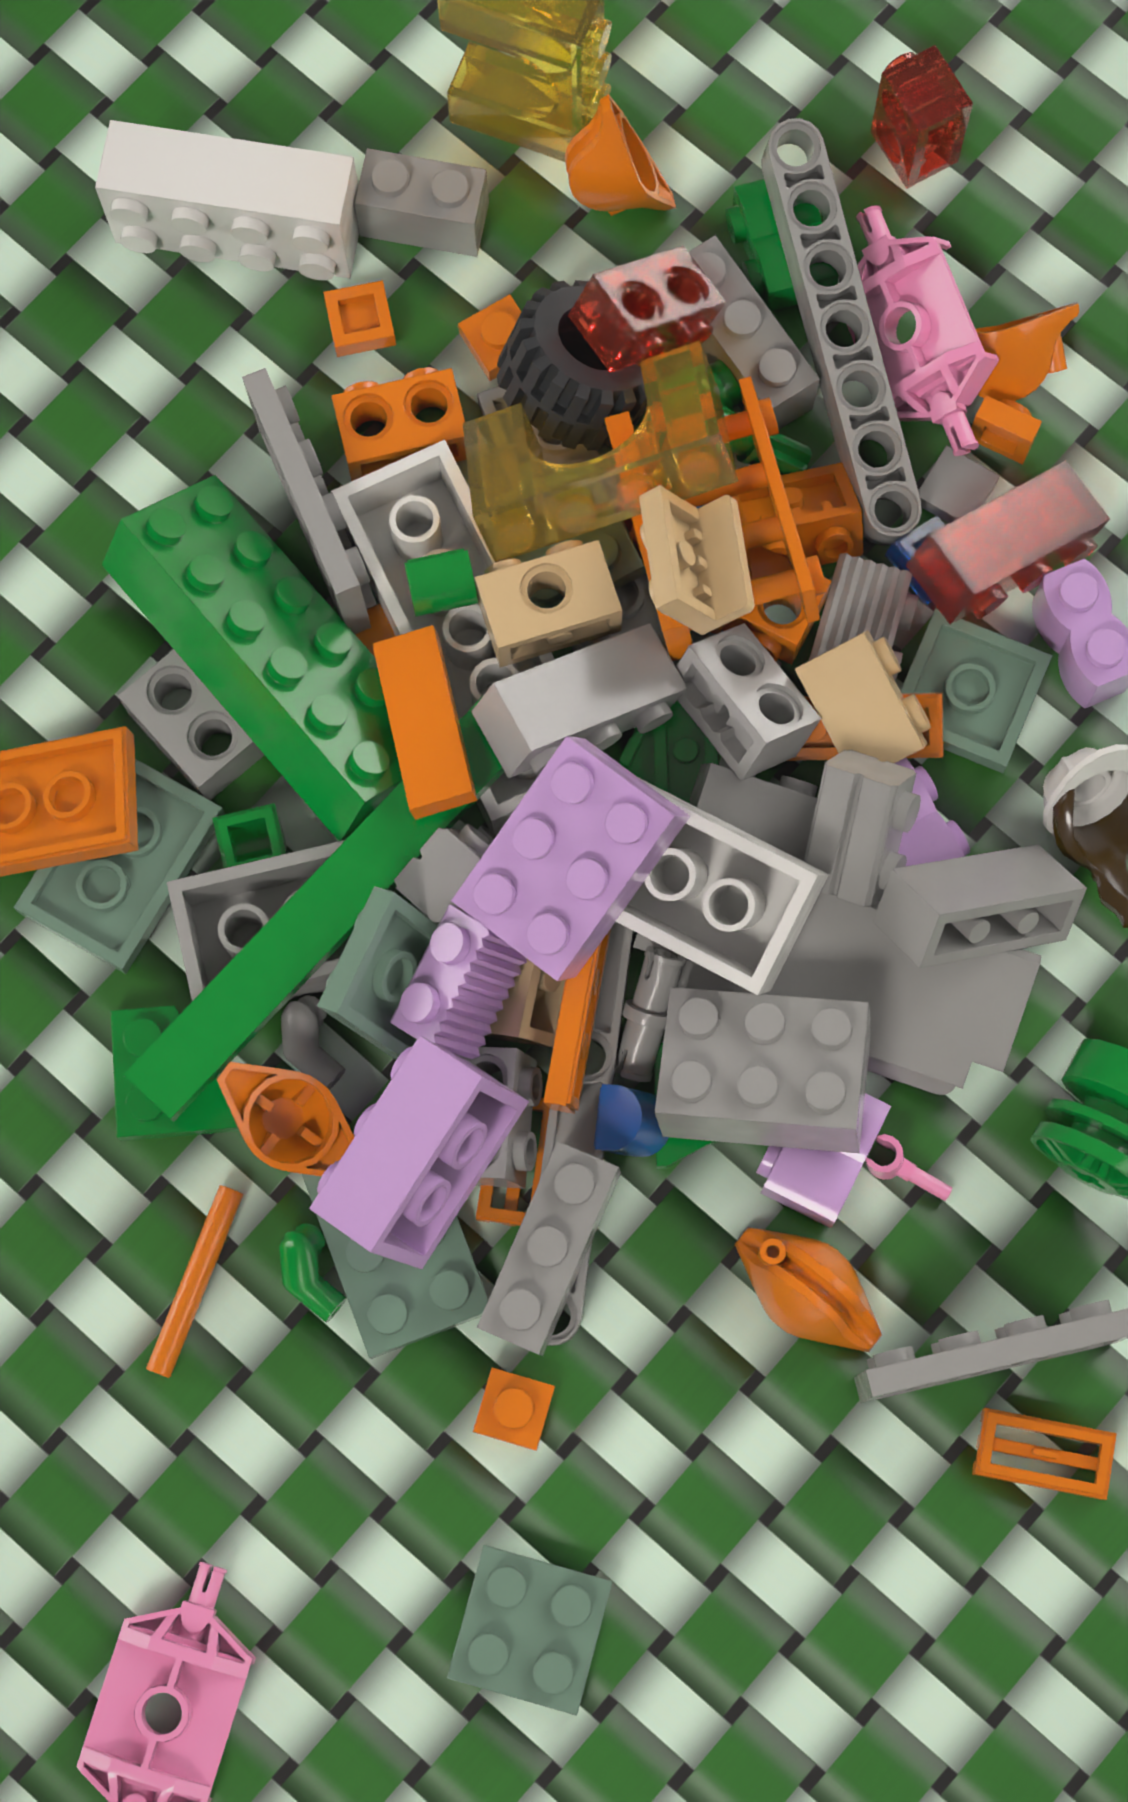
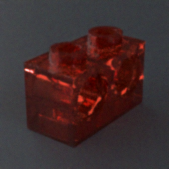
M936 45L916 55L914 52H907L898 56L886 66L881 74L870 132L906 189L958 162L973 107V102Z
M684 245L593 274L568 316L611 373L637 364L638 367L648 366L663 354L680 348L684 352L697 348L712 334L713 327L711 324L726 301Z

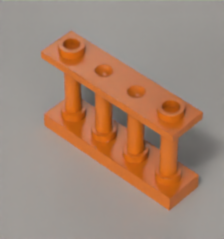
M751 376L739 379L745 409L742 412L650 438L648 432L635 435L629 411L604 418L649 582L651 574L648 554L640 535V527L643 524L639 496L659 485L650 487L646 472L657 469L656 462L752 435L759 463L671 487L667 490L694 507H698L724 495L733 497L767 487L775 515L741 525L745 550L783 540L791 569L751 580L755 606L799 594L807 622L811 623L820 620L816 596L827 593L822 568L817 555L805 558L769 438L779 434L772 403L769 397L758 400ZM657 610L669 656L672 661L679 660L684 655L688 646L693 644L690 635L692 629Z

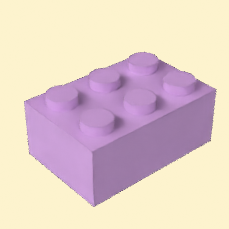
M566 736L451 901L556 981L575 978L690 816L585 738Z
M419 1036L415 1044L404 1050L395 1061L391 1070L392 1080L377 1103L369 1106L359 1117L354 1129L355 1137L342 1158L330 1165L322 1175L317 1187L318 1195L309 1209L369 1252L423 1269L529 1101L471 1062Z

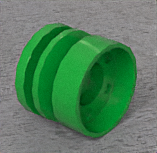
M1084 1038L1061 1078L1065 1088L1078 1098L1082 1104L1067 1099L1053 1098L1045 1109L1047 1116L1052 1122L1041 1121L1036 1126L1030 1141L1037 1150L1049 1160L1059 1165L1063 1171L1076 1180L1098 1191L1128 1199V1049L1100 1039Z

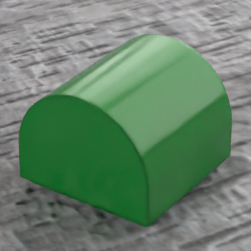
M464 548L410 559L407 560V563H404L415 617L478 604L468 550L464 551Z
M275 803L212 818L224 868L288 854L283 828Z

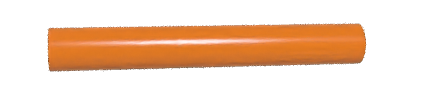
M219 1185L147 1364V1370L167 1378L171 1377L244 1194Z

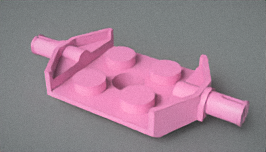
M868 207L864 209L865 213L859 212L856 216L868 243V246L862 250L864 256L857 266L899 421H932L933 423L943 425L954 456L966 455L971 452L970 449L975 450L979 446L966 417V408L972 404L999 362L998 356L987 353L983 349L942 249L947 250L951 247L950 242L937 237L896 239L890 234L881 207ZM908 311H912L916 320V329L912 338L908 342L901 344L897 338L896 328L901 316ZM847 325L853 342L855 344V334L853 330Z
M199 1562L200 1566L189 1600H184L181 1607L124 1619L76 1766L108 1802H211L210 1794L250 1667L256 1660V1657L215 1616L217 1610L214 1607L227 1569L218 1566L213 1568L212 1564ZM212 1568H213L212 1575H211V1578H210V1581H209V1584H208V1587H207V1590H206V1586H207V1583H208V1580H209V1577H210V1574H211V1570H212ZM157 1693L171 1694L181 1706V1721L177 1728L170 1733L155 1731L146 1720L145 1710L147 1703Z

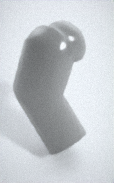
M311 995L302 996L297 1001L290 1002L281 1015L283 1054L300 1072L311 1075L330 1090L340 1080L346 1069L319 1046V1027L327 1016L325 1011L317 1007L319 999Z

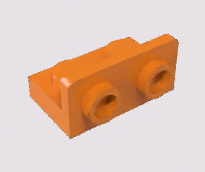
M840 462L781 475L805 558L817 555L820 565L837 562L840 553H847L852 557H860L863 554L862 509L843 463ZM767 487L732 497L738 502L741 525L775 515ZM783 540L763 545V547L788 559Z

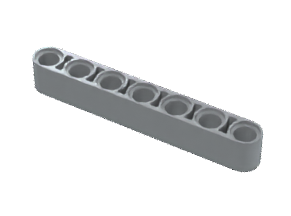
M800 118L788 119L779 123L770 135L761 159L762 173L817 376L820 378L819 384L840 462L844 465L862 509L863 536L871 543L880 546L893 545L901 541L918 524L922 513L921 499L824 140L819 129L811 122ZM784 144L799 146L807 157V163L801 166L788 165L780 159L777 148ZM800 203H809L816 206L823 216V223L810 227L803 225L797 220L793 207ZM818 262L830 264L839 275V284L831 287L819 285L813 280L809 266ZM839 321L847 324L855 334V344L849 347L835 345L826 334V325ZM847 381L863 383L871 394V404L866 407H855L849 404L842 394L843 383ZM864 440H873L881 444L887 453L886 465L879 468L866 465L859 456V443ZM888 499L900 506L903 512V522L900 527L889 528L883 526L878 521L874 508L877 501Z

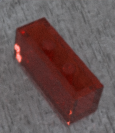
M1065 460L929 534L906 566L950 625L972 612L977 619H980L998 608L1008 598L1007 592L1016 587L1022 593L1029 592L1040 585L1045 574L1054 571L1052 567L1063 562L1067 566L1088 557L1098 547L1093 538L1107 524L1110 518Z

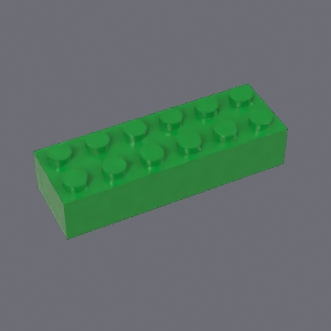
M216 475L120 519L102 563L104 569L338 841L346 840L403 780L378 667L373 654Z

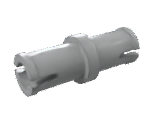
M655 946L646 947L645 958L634 997L625 1001L622 1014L627 1018L618 1049L614 1073H620L621 1077L638 1082H650L652 1080L653 1067L666 1026L670 987L677 988L682 967L686 963L685 957L677 955V953L669 949Z

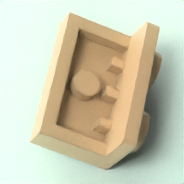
M660 485L639 496L643 524L640 527V535L647 549L651 574L649 593L656 609L701 635L750 613L754 609L755 603L738 502L729 495H724L697 509Z

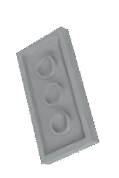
M266 368L243 376L242 379L258 429L339 617L354 634L372 628L367 609L375 606L376 601L369 586L370 579L357 547L351 546L345 531L347 527L333 493H328L321 476L323 471L309 438L306 440L298 423L300 419L286 385L274 389Z
M1109 1300L1071 1308L1069 1312L1059 1314L1061 1324L1046 1327L1044 1315L1004 1324V1327L995 1329L997 1339L983 1343L980 1341L978 1331L938 1340L939 1342L931 1344L932 1355L915 1358L912 1346L875 1354L873 1358L867 1359L869 1369L854 1377L860 1404L1118 1343L1128 1339V1308L1112 1312Z

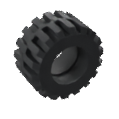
M564 280L553 282L550 289L542 287L533 294L531 300H527L499 355L497 366L500 370L497 374L498 387L506 390L503 399L508 408L517 409L520 412L517 419L526 427L532 425L540 431L538 436L549 442L552 438L558 439L562 442V447L576 449L578 444H583L587 451L600 450L603 443L612 447L604 418L629 411L633 429L636 427L665 376L663 371L667 366V354L661 351L665 344L661 334L651 329L654 322L646 313H639L634 308L636 303L626 296L621 299L612 294L613 289L600 285L599 289L591 287L588 281L575 280L573 286H570Z

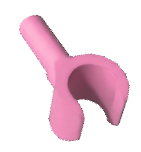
M883 1134L876 1137L877 1143L896 1153V1159L888 1166H880L866 1157L865 1162L872 1175L883 1180L898 1176L946 1201L953 1187L905 1159L900 1142L893 1136Z

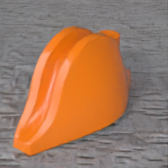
M609 94L599 101L598 109L591 122L572 138L566 149L565 165L573 196L584 206L598 211H608L611 216L627 209L649 208L666 211L676 208L673 193L643 142L620 107Z
M1076 302L1000 325L975 328L984 351L997 355L999 362L979 391L978 396L985 398L987 395L998 401L1001 399L1016 401L1035 391L1048 373L1066 370L1067 364L1061 331L1071 320L1078 316L1079 303Z
M229 1062L217 1077V1082L243 1140L252 1153L270 1167L287 1172L322 1176L330 1165L342 1158L354 1139V1135L335 1097L325 1085L311 1075L293 1070Z
M747 1227L735 1242L736 1249L763 1309L769 1318L785 1332L799 1338L870 1352L881 1338V1330L856 1271L848 1259L828 1243L814 1238Z

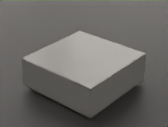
M946 445L918 490L921 507L967 533L995 488L1000 475L964 455L954 456L953 449Z

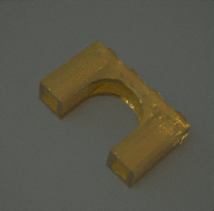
M437 0L440 30L479 43L476 44L469 41L447 91L450 122L565 162V153L570 141L591 122L598 109L599 101L606 95H610L611 85L604 83L611 63V53L604 50L610 36L612 21L604 19V0ZM482 45H485V46H488V47H491V48L500 50V51H502V52H499V51H496V50H493V49L484 47V46H482Z
M700 341L640 361L647 397L645 417L637 430L625 442L612 451L592 460L574 464L545 462L540 443L521 403L462 423L472 514L495 563L641 515L639 496L659 485L685 500L739 481L719 389Z

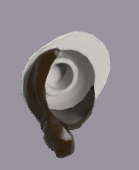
M1116 744L1099 750L1085 747L1067 757H1062L1060 762L1045 777L1043 784V824L1055 837L1056 845L1062 854L1091 872V878L1097 885L1101 904L1117 916L1123 928H1128V745Z

